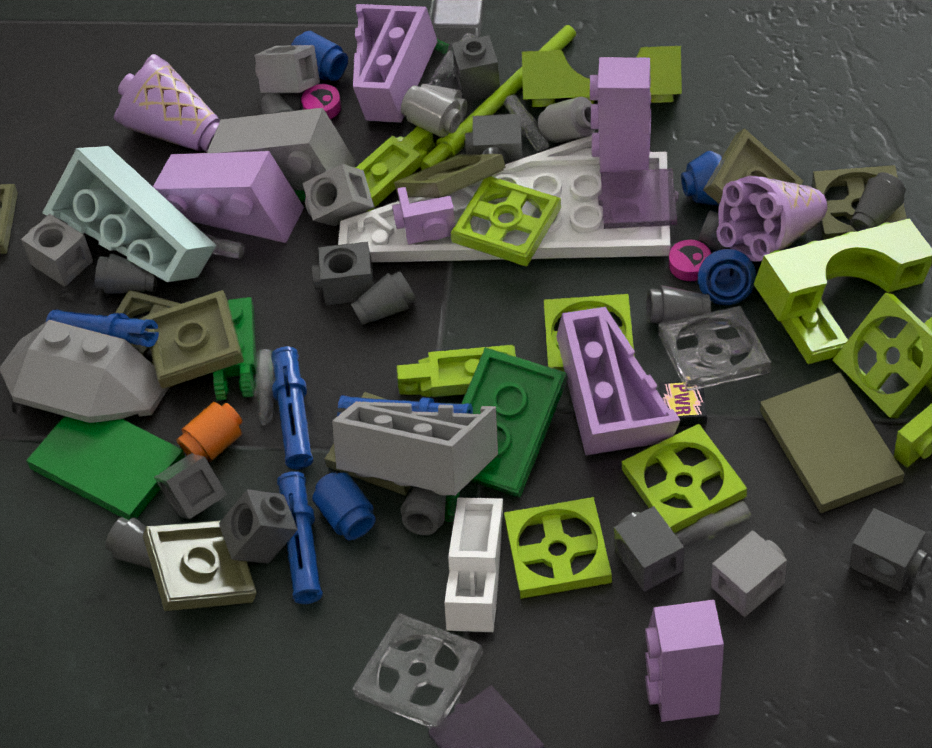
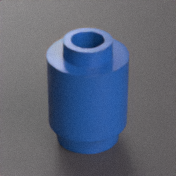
M306 31L297 36L291 44L314 45L319 79L323 81L338 80L347 68L348 56L343 52L342 47L312 31Z
M329 473L317 482L312 500L338 535H344L347 540H354L366 534L373 527L376 521V517L373 514L374 508L348 473Z

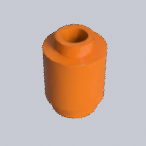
M213 402L182 428L183 434L176 441L187 456L192 453L204 456L208 462H211L242 435L239 425L243 421L240 415L228 403L221 406Z

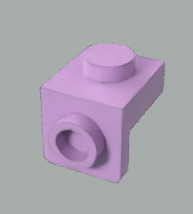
M406 187L397 188L400 204L392 205L396 229H405L408 244L439 240L451 236V231L455 226L451 196L409 204Z

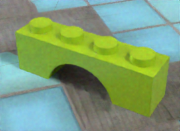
M681 46L640 47L636 58H650L651 103L673 102V94H682ZM562 50L522 52L523 100L532 99V107H547L555 104V98L573 99L585 97L592 104H595V100H590V79L580 75L569 65Z
M910 219L893 223L887 222L870 229L858 232L851 231L842 236L822 241H811L806 245L786 250H775L770 254H766L762 259L754 286L777 320L783 321L816 312L827 285V280L835 277L852 276L862 278L878 285L886 292L922 284L932 265V248Z

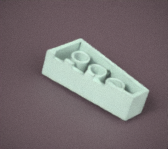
M109 146L76 148L42 212L47 216L51 214L66 222L80 233H86L99 241L98 244L110 251L116 250L126 255L128 261L166 282L197 278L216 247L215 243Z

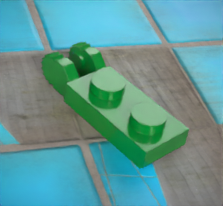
M251 297L228 300L244 362L213 372L217 401L227 399L229 392L227 377L241 376L239 385L243 397L254 396L253 374L257 373L254 306Z

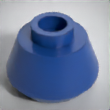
M706 151L687 164L686 172L681 173L682 189L686 197L692 196L696 203L719 206L703 189L722 158L721 155L713 151Z
M722 249L713 252L705 258L698 271V284L701 292L709 294L711 302L719 305H733L743 301L752 292L756 279V270L750 258L734 249Z

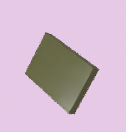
M841 373L760 402L762 416L820 513L903 482L904 472Z

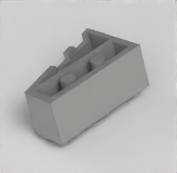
M323 108L221 119L207 153L270 151L292 189L304 191L302 183L340 164L354 168L356 165L355 159Z
M356 401L332 420L336 469L353 472L360 477H375L393 481L399 486H415L432 490L439 495L455 496L498 455L496 407L481 406V414L454 413L453 405L439 404L438 412L412 411L411 403Z

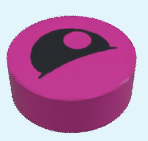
M317 84L305 90L301 97L303 110L323 108L329 119L337 116L341 110L340 94L335 87L328 84Z
M680 241L669 252V269L680 280L696 281L698 280V271L702 262L711 252L700 241Z

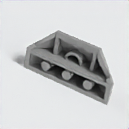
M48 320L20 339L0 366L1 376L5 381L13 402L88 423L123 419L137 413L139 417L152 415L169 387L162 389L157 379L155 366L125 339Z

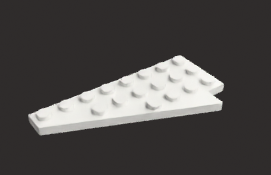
M592 135L505 164L506 168L503 171L492 175V177L561 198V209L532 259L669 256L670 224L667 152H650L649 174H600V158L592 157ZM483 180L447 195L451 196L455 225ZM424 197L408 198L409 204L425 200L436 199ZM507 198L495 199L488 203L496 205L497 203L505 202ZM399 201L340 221L338 245L368 242L372 262L505 260L453 243L451 236L439 240L408 244L405 229H396L392 205L400 204ZM525 202L522 207V213L539 219L541 214L538 209L531 203ZM504 213L499 216L498 220L502 223H509L513 221L514 216L510 213ZM473 216L471 221L472 231L486 235L491 226L490 221ZM515 229L506 234L503 242L518 246L525 243L530 234Z

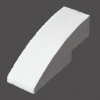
M457 498L448 556L449 576L444 602L446 631H494L501 553L503 499Z

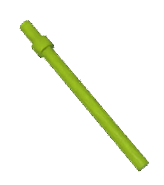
M565 25L539 51L562 50L576 37V31L570 25ZM522 67L472 112L454 133H449L436 141L437 146L420 161V168L422 170L445 161L447 158L456 156L464 148L465 133L473 132V116L493 115L523 87Z

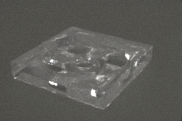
M741 306L659 324V336L686 391L770 373L771 361ZM734 327L737 329L740 337L724 340L717 338L714 330ZM691 335L696 336L699 342L696 347L683 350L677 349L676 344L679 338ZM715 346L721 348L722 352L712 355L707 353L706 349ZM750 353L740 363L731 365V356ZM702 363L712 368L700 367L695 364Z
M398 613L354 685L353 692L355 697L439 731L483 655L482 647L478 643ZM423 639L417 649L406 653L395 649L408 641ZM443 644L448 646L459 660V664L454 672L436 665L435 658ZM413 663H424L427 666L425 673L420 676H412L409 673V668ZM381 665L399 673L400 679L391 694L382 691L379 687ZM429 684L443 690L437 702L431 705L421 707L410 702L420 686Z

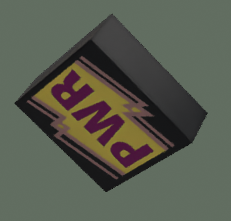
M703 380L659 383V395L669 410L673 409L679 417L680 422L678 426L707 425Z

